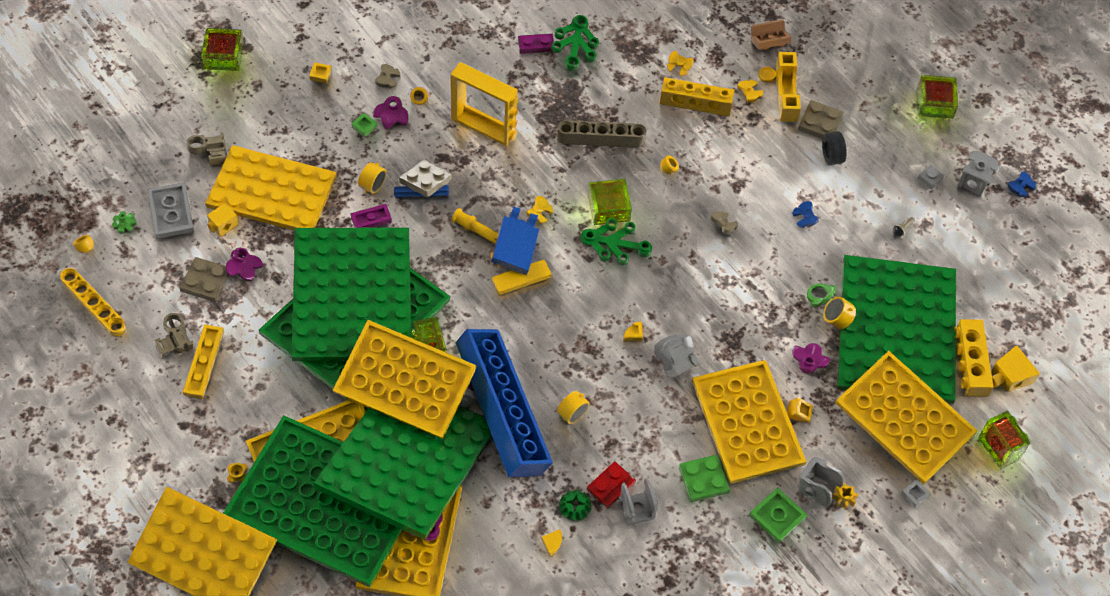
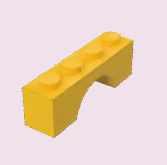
M779 52L776 61L779 120L782 122H798L801 110L800 95H797L796 52Z

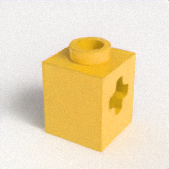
M226 203L207 215L208 228L212 233L216 232L220 237L239 225L237 215Z

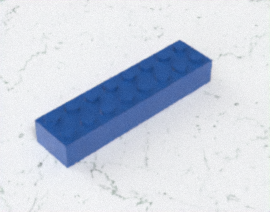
M466 329L455 343L462 360L470 362L477 367L471 379V384L508 478L541 476L553 462L499 329Z

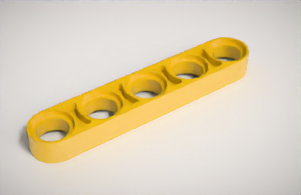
M74 268L64 269L60 274V278L71 294L110 335L114 337L123 335L126 331L124 320ZM67 275H75V278L73 280H65V277ZM79 287L87 288L83 293L76 292ZM89 300H98L97 304L92 306L88 305ZM103 311L110 312V315L106 318L99 316ZM116 323L122 325V327L119 330L111 329V327Z

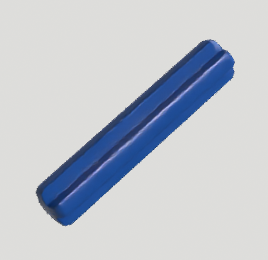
M444 185L429 197L448 196V185ZM406 186L394 187V196L396 198L425 197Z

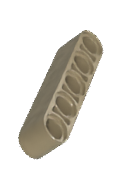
M565 120L558 124L557 139L560 143L569 145L637 148L645 144L647 130L644 125L635 123Z

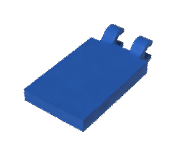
M513 206L509 217L504 216L491 262L527 275L539 229L534 227L538 215L530 213L529 219L525 222L517 219L520 208Z

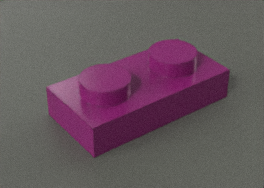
M553 33L518 36L520 54L553 52L551 49L554 42Z
M387 204L350 213L354 228H374L392 223Z

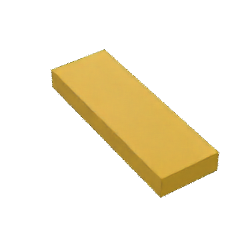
M543 259L530 264L527 275L511 270L492 277V282L498 295H502L549 279L552 274Z

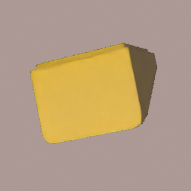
M799 397L790 400L787 409L789 419L810 423L813 405Z

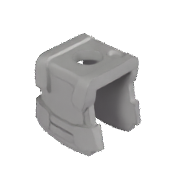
M975 151L969 154L968 160L970 162L968 165H964L963 174L957 186L981 197L986 185L989 186L995 179L992 176V172H996L1000 166L995 158Z
M686 334L672 335L654 345L655 351L653 352L663 363L664 371L668 377H677L681 373L700 365L697 356L693 354L691 336Z
M813 457L800 474L798 490L807 497L814 499L823 507H829L832 502L831 491L826 486L817 484L812 480L816 476L835 490L836 486L840 488L844 486V475L837 468L827 466L826 461Z
M647 478L644 479V492L631 496L627 485L622 483L621 497L618 498L620 505L622 504L627 525L646 522L656 518L658 499ZM640 504L643 507V511L636 513L633 505Z

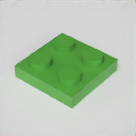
M718 455L679 464V470L691 503L730 493V488Z
M777 487L750 512L749 516L779 544L806 519L807 514Z

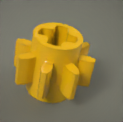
M846 483L841 488L836 486L835 493L832 495V499L836 500V507H844V510L849 505L854 507L856 504L855 500L859 495L854 492V486L851 487L846 485Z

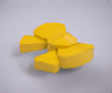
M673 51L669 56L667 68L671 72L678 65V67H681L680 76H684L692 68L694 60L693 58H685L679 55L677 51Z
M744 80L737 85V88L742 90L746 96V102L753 103L758 100V97L762 98L763 90L754 91L752 88L758 84L755 80Z
M537 196L535 204L526 214L528 217H530V213L538 215L537 221L539 224L546 223L547 219L541 213L545 211L552 214L553 208L545 197Z

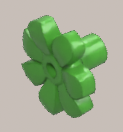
M121 211L118 216L115 215L113 217L114 222L112 226L114 229H118L119 233L123 234L125 229L128 232L132 231V226H135L137 221L134 219L133 213L126 215L125 211Z

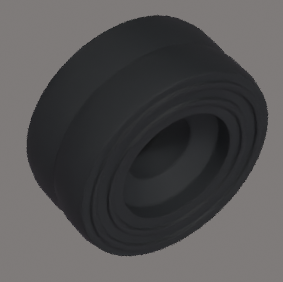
M839 131L825 133L822 137V151L828 165L842 164L846 161V143L842 133Z

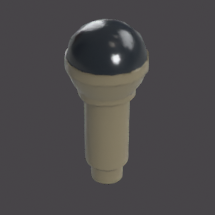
M910 217L902 224L895 225L893 234L897 237H902L915 219Z

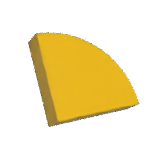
M642 321L633 323L625 331L623 342L643 341Z
M561 529L541 537L550 557L555 555L561 546Z

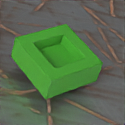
M365 113L351 123L352 128L363 137H366L377 128V122Z

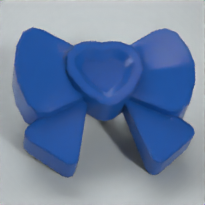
M1022 171L1019 178L1015 181H1010L1007 186L1012 193L1018 194L1019 197H1026L1028 194L1024 189L1025 185L1034 191L1036 182L1032 181L1029 174Z
M805 201L798 208H794L793 216L803 215L804 218L796 223L798 227L805 228V226H813L819 222L818 217L812 211L813 204L811 201Z

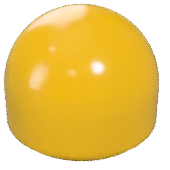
M415 87L410 93L411 101L417 105L424 104L428 100L427 90L423 87ZM417 92L424 93L422 101L415 99L414 95Z
M667 155L661 160L660 169L664 173L672 174L679 169V165L674 157Z
M83 235L77 238L73 245L78 252L87 253L92 250L94 242L90 235Z

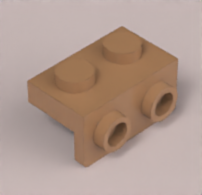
M783 19L751 26V42L758 50H767L775 46L782 47L785 44L791 43V36L785 31V21Z

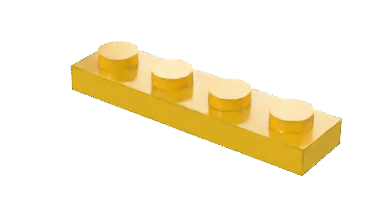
M204 324L183 389L184 396L204 398L224 334L223 327Z

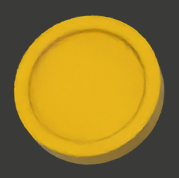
M763 67L759 70L758 77L761 81L770 83L775 80L776 71L771 67Z

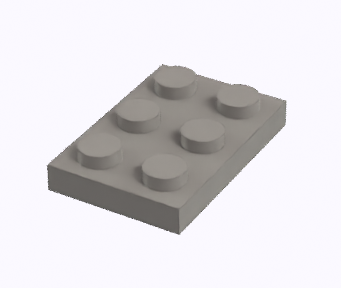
M185 182L148 189L156 239L194 232Z

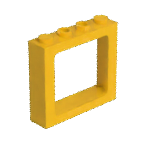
M459 62L450 74L451 119L507 146L517 135L518 89ZM466 84L504 102V122L469 106L466 103Z

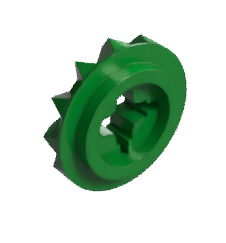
M578 489L575 491L568 490L559 501L561 514L572 521L586 518L592 507L591 499L585 492H580ZM575 499H577L578 504H580L577 506L576 511H574L573 505L570 504L573 503Z

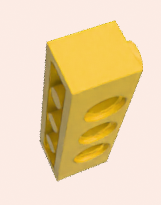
M664 77L659 104L730 116L734 89Z
M960 319L954 330H956L955 337L958 341L956 352L957 355H960L959 371L962 372L963 376L961 387L965 389V396L989 397L994 387L983 320Z

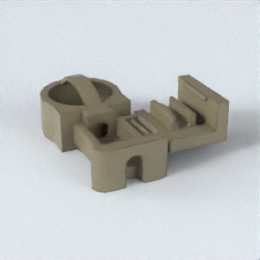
M220 132L221 135L214 137L193 135L187 139V150L194 155L210 153V166L224 164L226 159L224 134ZM193 143H200V144H202L201 146H198V147H193V146H191V144H193Z
M177 313L166 315L163 327L168 335L162 340L160 338L154 340V345L161 358L175 350L181 353L193 348V341L190 342L185 333L186 326L181 315ZM172 319L178 320L181 323L180 326L176 328ZM167 321H169L171 328L167 326Z

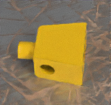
M1015 346L995 363L992 369L993 387L996 388L1002 385L1006 391L1011 392L1035 383L1040 373L1020 348Z

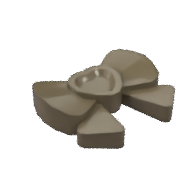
M382 64L380 76L375 79V84L380 87L389 86L390 88L396 86L397 82L390 79L391 75L400 77L399 69H394V67L388 64Z
M716 211L712 214L710 220L719 225L718 228L722 229L723 233L729 234L734 229H737V221L728 223L726 218L729 213Z

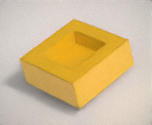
M314 62L309 79L327 84L332 71L331 65Z

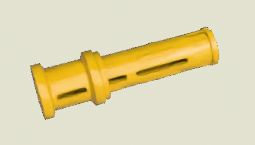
M461 208L455 211L451 219L452 223L463 226L466 231L472 230L496 244L498 232L478 222L475 216L464 213Z

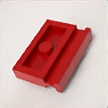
M614 461L587 486V491L609 509L619 499L618 497H621L622 483H625L629 490L636 483V479L632 478L624 468Z

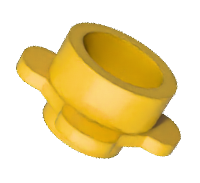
M244 463L228 465L229 476L227 481L229 483L235 481L242 482L246 476L247 465Z

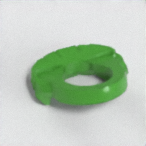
M822 283L812 285L807 291V298L811 302L812 307H819L829 302L836 292V286ZM815 288H823L827 295L824 298H816L811 295V291Z

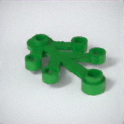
M577 15L572 19L571 24L557 28L554 33L555 38L560 41L553 42L551 47L553 52L560 53L563 47L572 44L570 55L567 56L564 63L568 71H574L579 66L580 61L577 58L579 46L586 54V61L594 62L597 56L596 52L591 49L598 47L599 39L588 29V19L583 15ZM575 30L574 35L563 39L566 33ZM582 33H583V34L586 36V38L589 40V41H588V45H587V43L584 41V39L581 37V34H582Z
M609 218L606 224L596 230L585 229L580 235L581 242L587 247H593L599 255V259L603 262L609 261L611 253L608 249H603L599 243L607 245L620 265L628 264L629 255L621 252L618 247L637 250L638 255L643 258L649 257L652 253V245L646 240L637 243L621 239L635 232L636 225L633 222L625 223L623 229L608 237L601 236L617 228V220Z

